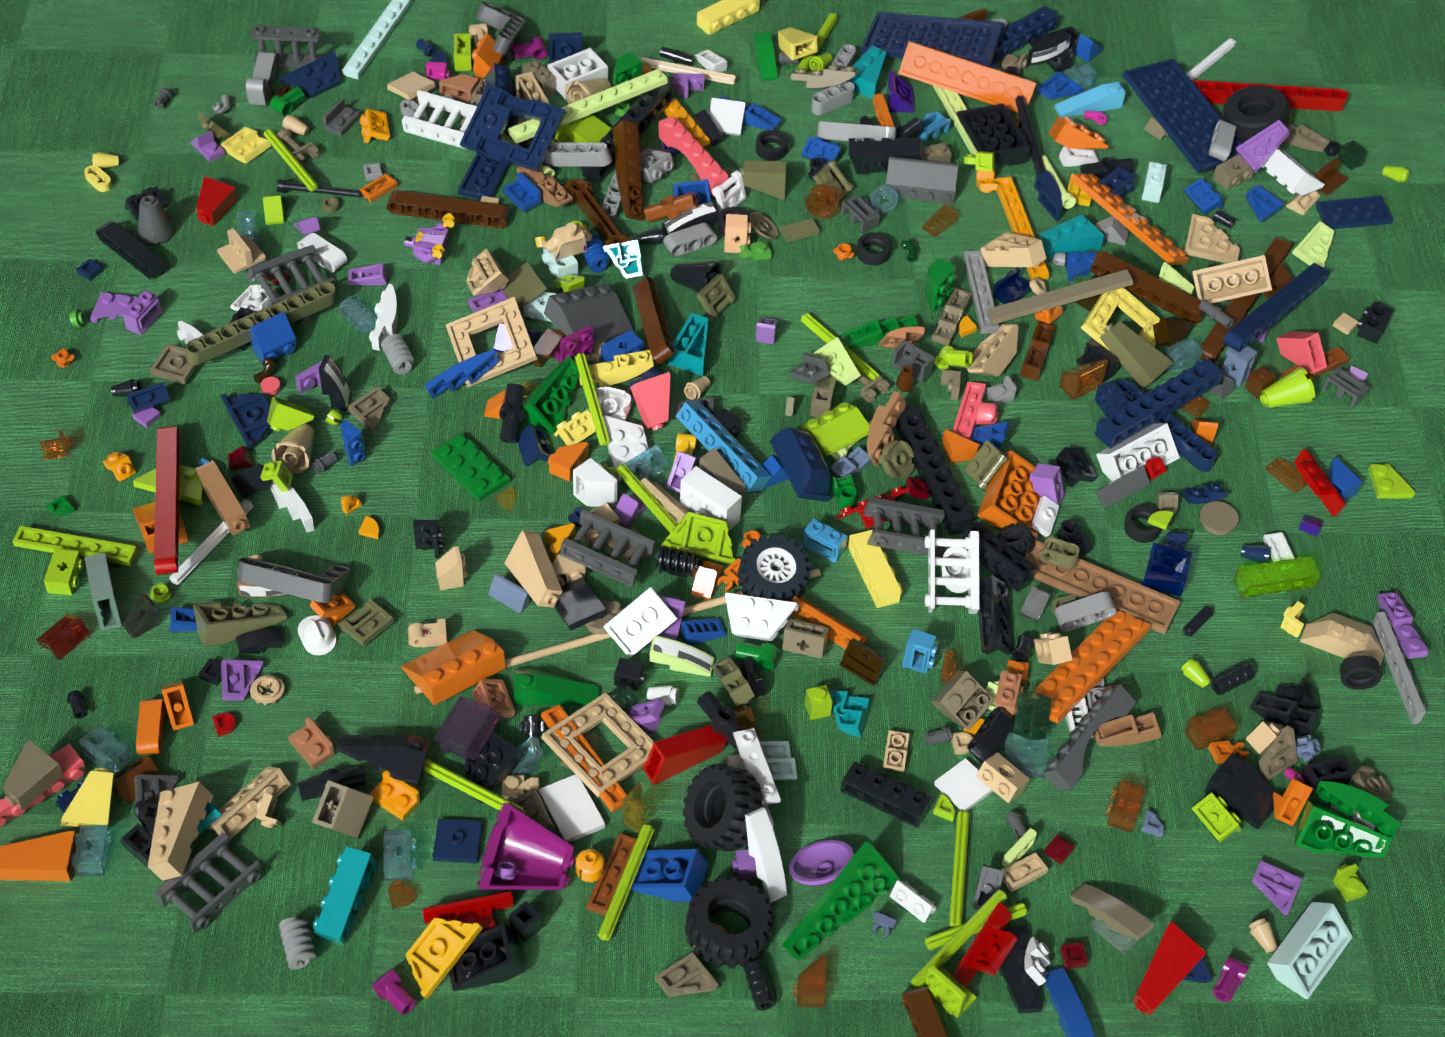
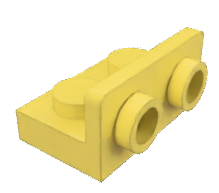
M588 410L583 413L578 411L571 417V421L566 422L565 420L557 426V431L554 435L555 437L560 435L567 446L582 442L596 433L591 413Z

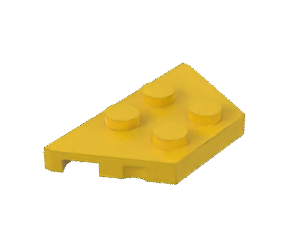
M434 918L405 954L408 963L413 969L412 972L415 980L418 981L421 995L427 1000L483 929L478 923L466 924L461 921H446L445 919Z

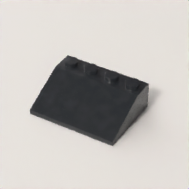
M1004 103L957 111L956 115L977 151L995 153L994 162L1010 166L1027 162L1030 147Z

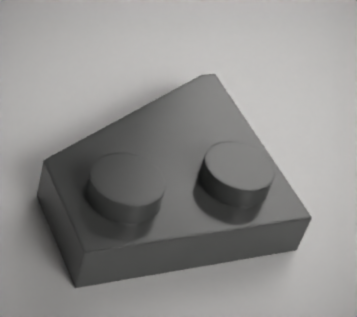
M136 775L134 777L136 803L142 799H147L158 805L160 792L173 789L178 776Z

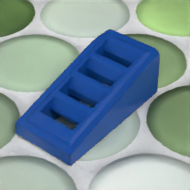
M172 607L169 617V632L197 631V625L194 622V609Z
M719 618L682 621L680 626L682 636L687 645L725 637L726 635ZM716 625L718 631H714L712 626Z

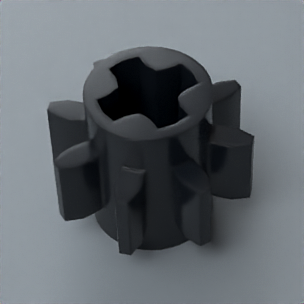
M525 715L524 721L519 722L520 732H525V737H541V731H545V721L540 720V715Z

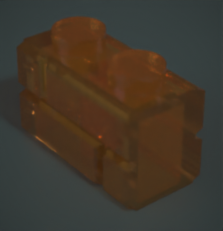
M1214 709L1203 717H1192L1188 721L1185 734L1192 741L1196 751L1208 747L1211 742L1225 741L1233 738L1237 725L1230 718L1226 709L1219 711Z
M1124 780L1119 782L1118 787H1113L1110 799L1114 800L1113 805L1108 803L1105 816L1109 817L1107 821L1108 826L1120 828V830L1129 833L1132 832L1145 791L1144 787L1136 784L1132 785V783Z

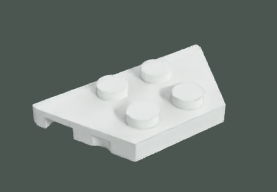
M604 415L611 441L608 444V450L613 468L617 469L619 465L625 464L633 473L640 466L649 463L651 456L643 426ZM618 475L617 481L622 480V478Z
M732 593L725 594L731 630L735 636L772 641L777 636L778 631L788 622L787 618L791 613L799 609V605L795 602Z

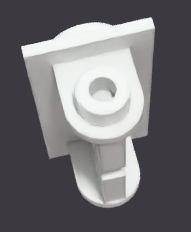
M897 880L890 897L925 923L929 914H933L937 909L934 905L935 903L923 895L919 896L918 891L910 886L907 881Z

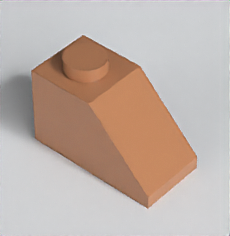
M464 74L440 80V95H449L453 99L470 103L471 94L478 85L479 80Z

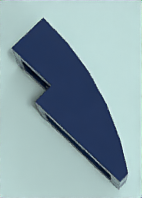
M1049 171L1037 174L1034 188L1039 193L1038 201L1058 222L1062 212V198L1059 187Z

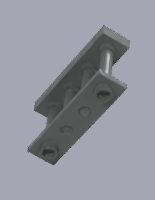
M252 25L250 39L258 40L260 52H266L265 40L275 41L278 57L276 69L296 70L323 57V55L316 54L315 42L319 40L320 28ZM281 40L291 41L293 53H283ZM298 41L308 42L310 54H300ZM256 52L254 66L256 65L257 56L259 52Z
M314 245L251 266L246 274L249 282L254 280L260 282L270 299L268 306L320 283L330 282L333 284L335 281L333 277L324 280L314 264L313 257L317 251ZM298 264H307L317 281L316 284L308 285L297 267ZM287 268L291 270L302 289L293 292L281 271ZM271 274L275 275L286 295L277 298L265 277Z
M870 497L864 508V516L874 517L875 529L871 533L867 545L928 555V548H925V538L920 537L919 526L929 527V531L935 530V538H938L937 529L945 516L944 510ZM882 519L892 521L893 532L883 531ZM900 522L911 524L912 536L902 534ZM935 546V557L942 558L948 547Z
M582 509L579 522L582 526L573 540L564 538L561 543L560 555L633 587L638 573L635 567L643 553L652 555L655 541L599 517L593 512ZM589 529L600 533L591 549L580 545ZM607 537L618 541L609 557L598 553ZM625 545L636 549L627 565L616 561Z
M223 832L186 864L182 876L168 879L154 891L157 901L161 906L165 907L173 902L191 918L188 922L191 932L194 934L204 929L212 918L249 885L256 883L262 875L260 863L257 860L248 867L230 851L232 848L229 837ZM220 858H225L242 873L233 882L213 866ZM207 872L225 888L216 897L196 881L203 873ZM190 887L208 903L199 912L179 896L186 888Z

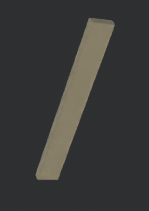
M1126 269L986 309L991 324L994 325L1133 285V280Z

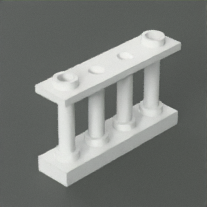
M418 90L417 96L420 105L413 117H403L402 125L404 132L463 148L459 143L477 106ZM426 106L435 108L428 122L419 120ZM442 110L451 112L444 126L435 124ZM457 115L465 116L467 118L459 131L451 129Z
M930 530L928 536H925V548H928V594H925V606H928V613L933 612L935 605H960L968 608V614H977L979 611V531H970L965 539L935 538V530ZM935 546L965 547V549H968V557L935 558ZM935 566H963L965 569H968V576H965V578L935 577ZM935 585L965 586V588H968V596H965V598L935 597Z
M754 728L734 732L733 736L739 749V754L728 756V766L745 769L756 778L764 798L762 805L766 809L773 828L774 822L768 805L779 803L781 799Z

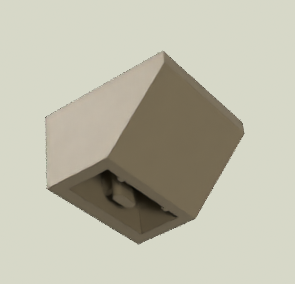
M956 671L930 702L944 716L959 726L970 730L995 699L967 671Z
M328 780L312 822L359 839L374 797Z

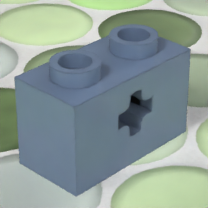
M1248 346L1241 352H1237L1229 347L1226 352L1227 358L1222 364L1223 374L1234 379V384L1240 387L1248 379L1258 352Z

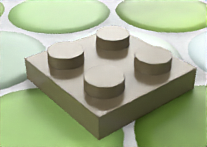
M167 344L151 367L150 373L153 376L186 385L198 365H192L187 361L186 349Z

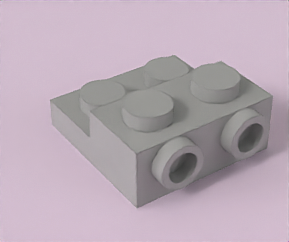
M648 148L640 152L642 181L652 183L660 179L662 174L672 170L674 166L671 153Z

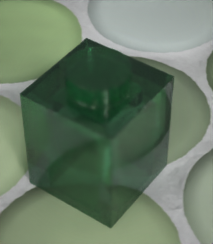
M1352 140L1341 146L1337 159L1350 170H1353L1365 163L1368 151Z

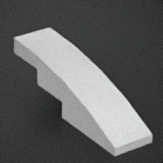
M272 480L270 489L279 509L287 507L293 521L301 518L306 532L314 531L313 518L297 492L291 486L289 491L282 492Z
M762 807L745 815L749 855L755 858L757 878L763 881L764 894L768 898V902L772 903L786 896L787 890L775 834L766 809Z

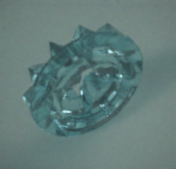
M880 186L871 193L870 203L874 209L876 208L879 212L884 213L891 212L893 208H896L898 196L893 188ZM887 197L888 202H884L883 204H881L880 198Z

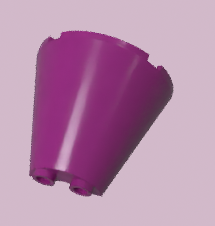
M503 803L497 815L498 821L492 827L478 876L481 878V881H478L477 888L482 890H562L566 888L569 881V875H566L567 867H572L575 859V854H572L574 847L511 805ZM503 861L514 863L519 870L515 874V879L505 881L494 876L498 863Z

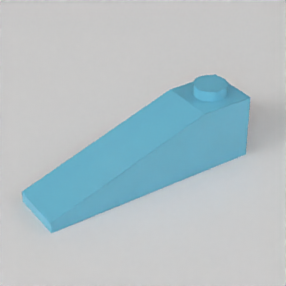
M1120 82L1102 84L1055 104L1054 108L1062 118L1064 116L1084 114V111H1105L1122 108L1125 91Z

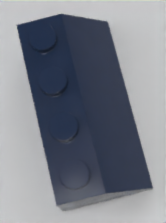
M494 63L485 76V89L487 85H491L517 97L516 84L510 69ZM511 115L505 129L508 130V128L518 125V117Z

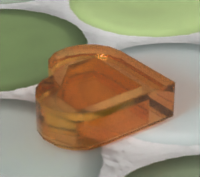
M394 881L389 885L388 893L392 909L415 902L416 892L414 888L405 886L400 881Z

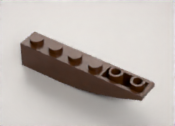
M623 120L613 128L617 183L626 218L643 221L638 123Z

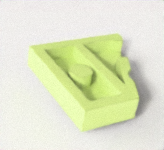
M1164 262L1158 279L1192 296L1194 286L1169 264Z

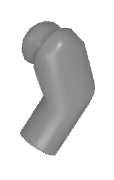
M228 95L221 97L222 104L216 103L217 106L213 105V110L216 114L221 115L230 109V97Z

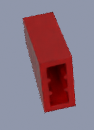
M205 176L196 206L198 220L214 227L238 201L236 188Z

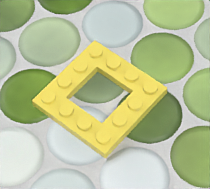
M1120 288L1101 294L1081 326L1087 334L1113 354L1100 337L1105 333L1103 329L1107 327L1106 323L1117 306L1143 328L1139 336L1153 347L1156 345L1153 325L1160 322V318L1125 288Z

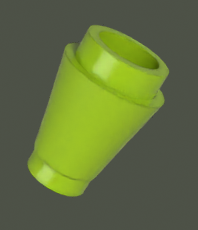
M829 53L814 56L811 58L809 66L812 71H822L832 62L833 58Z
M1385 165L1382 175L1399 183H1406L1410 169H1406L1404 166Z
M1191 658L1182 666L1183 675L1202 689L1211 682V679L1198 660L1195 661Z

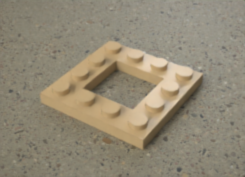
M515 297L446 324L459 363L476 355L470 338L471 335L503 322L513 348L497 354L500 362L471 385L466 381L467 387L537 360Z
M606 692L542 734L543 741L597 797H600L602 791H606L614 783H620L642 768L654 743ZM569 721H573L578 730L574 732L568 724ZM601 722L628 747L626 751L602 767L574 739L580 733L582 735ZM560 729L566 739L561 740L556 730ZM569 742L578 753L575 757L567 748ZM582 760L590 769L589 776L579 764ZM590 777H596L602 787H599Z

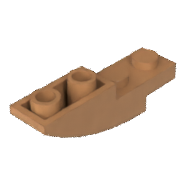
M520 166L517 167V173L522 172L535 186L540 188L541 200L547 204L560 207L573 200V197L553 177L548 178L541 170L535 172Z
M893 392L885 407L878 406L870 424L867 451L870 460L876 467L880 464L879 456L882 454L885 445L894 441L895 434L892 428L896 425L897 419L905 409L906 402L898 392Z

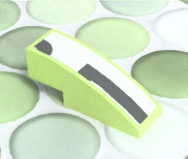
M654 636L650 650V662L670 665V670L711 676V666L714 663V657L690 645Z

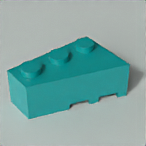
M1083 214L1041 233L1040 236L1045 256L1048 259H1052L1054 254L1058 252H1086V250L1091 249L1099 251L1104 239V234Z
M695 313L690 314L673 342L676 353L669 358V365L703 376L709 318Z

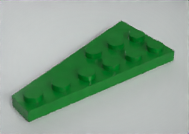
M865 841L782 944L783 948L797 961L819 945V941L825 936L830 937L836 933L835 929L841 924L846 925L870 907L872 900L876 897H883L887 894V889L893 884L895 885L897 880L901 881L872 844Z

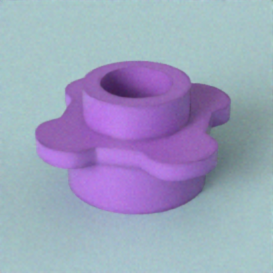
M503 861L498 863L494 876L507 881L515 879V874L519 870L514 863Z

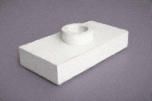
M1046 496L1040 498L1031 527L1045 537L1049 536L1059 505Z
M1283 532L1264 535L1263 541L1268 548H1271L1270 556L1276 569L1295 567L1297 562Z

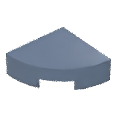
M1147 810L1141 831L1162 838L1164 833L1163 824H1161L1155 813Z

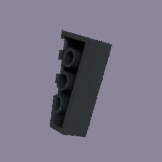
M849 138V157L857 175H864L872 172L886 171L888 169L889 157L924 160V146L921 138H897L896 141L888 138H881V141H871V138H864V141H855V138Z

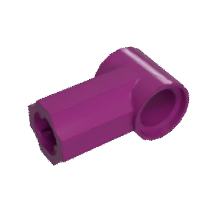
M540 37L532 39L529 43L513 45L515 59L534 57L537 60H541L547 56L545 42Z
M1228 956L1220 972L1221 976L1212 992L1216 999L1221 1002L1230 1003L1238 985L1242 983L1250 966Z
M389 969L371 983L375 993L382 1000L386 999L401 1016L407 1015L417 1004L416 999L406 990L402 981L392 969Z

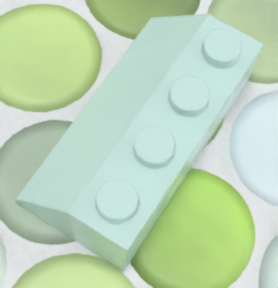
M1312 902L1267 962L1276 979L1304 999H1309L1352 939L1351 933L1334 904Z

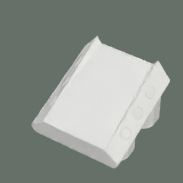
M250 285L231 305V309L238 311L240 307L257 312L266 308L270 299L261 285ZM271 286V288H272V290L274 291V293L276 294L277 298H278V297H281V296H279V295L277 294L275 288Z
M607 386L597 388L596 393L603 416L626 421L634 397L624 390Z

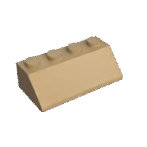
M1265 255L1192 271L1198 300L1203 301L1206 299L1211 304L1272 291Z

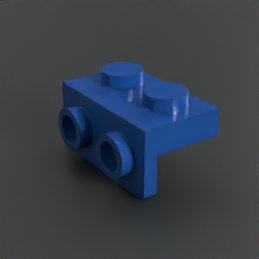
M522 172L517 173V181L503 187V193L523 212L541 204L540 188L535 186Z

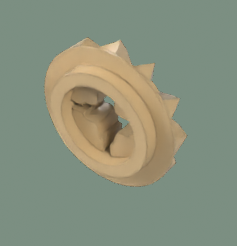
M272 675L257 678L250 687L251 698L257 704L263 703L265 706L267 703L275 704L276 700L282 699V694L284 693L283 682L278 677ZM269 688H271L272 693L267 692L266 694H264V689L268 690Z

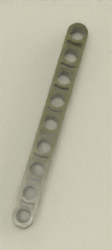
M330 282L320 283L189 341L186 344L187 361L192 365H199L251 342L250 327L281 312L285 313L289 324L333 305L335 302V286Z

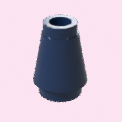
M1267 545L1242 546L1241 557L1260 564L1269 563L1271 548H1268Z

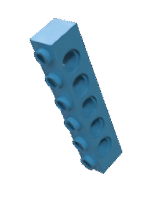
M699 401L685 402L676 415L681 423L708 451L713 448L718 451L745 484L747 492L762 491L771 475Z

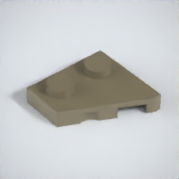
M377 386L350 404L348 411L373 434L390 403V398Z
M1286 726L1260 759V773L1264 780L1269 781L1298 762L1293 728Z

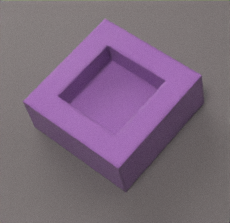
M155 408L132 414L133 419L146 428L161 418L160 412Z

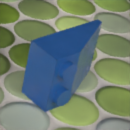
M697 849L646 850L630 890L675 902H690L692 896H695L696 891L702 885L708 863Z

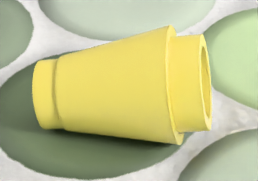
M101 152L93 153V165L98 166L100 169L118 166V156Z

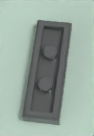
M1141 466L1095 491L1102 507L1107 508L1149 485L1150 481L1144 467Z

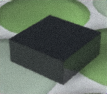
M210 658L199 672V678L218 686L222 681L221 663Z

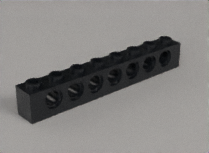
M667 83L639 96L637 101L629 107V110L620 117L619 121L599 142L607 144L612 162L606 166H580L583 177L598 183L605 178L615 166L613 128L623 120L638 123L640 138L675 98L672 84Z
M916 405L905 407L897 419L895 428L901 440L907 442L914 453L912 462L921 480L926 483L930 493L929 496L935 508L944 510L945 516L942 522L949 536L962 533L966 527L974 522V514L967 507L966 498L961 495L959 485L952 477L951 469L945 464L944 455L939 452L937 442L932 438L930 428L925 424L922 412L918 411Z

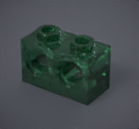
M1035 691L1020 692L1013 733L1029 740L1046 739L1052 698Z

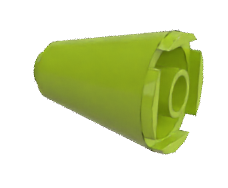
M1303 367L1296 368L1262 390V395H1260L1262 405L1272 408L1314 402L1315 390L1311 378L1307 379L1305 376L1307 371Z

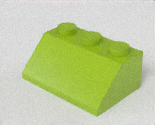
M841 403L838 407L825 411L821 416L810 419L801 426V430L808 432L813 437L821 453L825 456H829L868 435L870 425L859 409L849 403Z

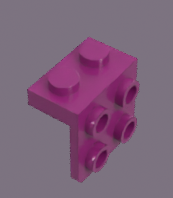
M589 325L562 338L560 345L553 353L554 358L561 363L567 356H570L575 361V356L578 353H584L586 356L594 351V328Z

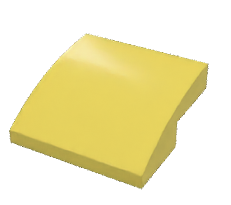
M244 127L221 143L220 146L237 160L248 163L271 147V143L269 140L259 137L256 130Z

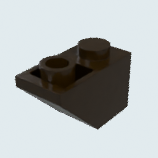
M1160 319V322L1153 325L1156 346L1170 347L1182 342L1192 326L1191 322L1183 321V319Z

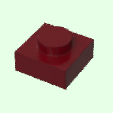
M912 477L907 479L905 483L907 488L910 487L911 491H909V494L912 497L924 500L929 497L930 493L924 481Z
M1057 834L1044 849V854L1062 865L1074 852L1075 846Z
M1082 942L1060 945L1059 951L1065 969L1087 967L1088 960Z

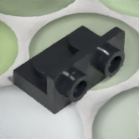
M157 186L154 188L149 187L141 194L131 195L125 200V209H129L136 221L139 217L140 200L147 195L157 197L163 209L168 207L166 199Z
M1064 447L1055 458L1069 487H1074L1078 481L1094 482L1097 476L1083 449Z
M414 519L413 530L416 549H434L435 558H439L440 551L444 549V541L442 539V528H439L438 520Z

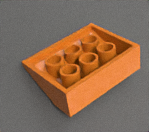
M1009 450L1005 453L1009 458L1008 461L1002 464L988 483L989 486L986 489L977 516L991 526L1003 529L1005 526L1009 528V524L1012 523L1013 526L1016 523H1019L1020 526L1024 523L1030 527L1032 535L1036 539L1039 532L1033 529L1031 525L1040 498H1042L1034 491L1033 484L1030 481L1031 472L1036 467L1012 450Z
M474 630L401 666L402 670L434 706L479 683L481 679H486L506 668L504 651L492 638Z

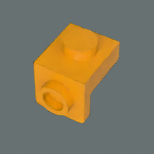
M994 170L976 171V186L980 191L990 193L992 190H997Z
M121 452L111 453L107 456V459L103 460L105 467L113 471L119 482L136 473L129 457Z

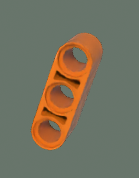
M164 699L140 701L136 751L138 755L161 753L165 715Z

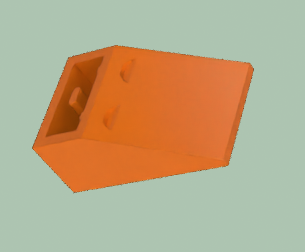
M1058 116L1048 133L1056 142L1069 149H1100L1109 147L1102 135L1095 131H1089L1087 127L1080 123L1077 126L1073 122L1074 120L1067 116H1064V118Z
M155 502L132 509L149 554L154 553ZM179 513L180 545L188 542V538Z

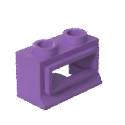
M144 290L123 312L126 329L142 335L164 312L160 307L158 295Z

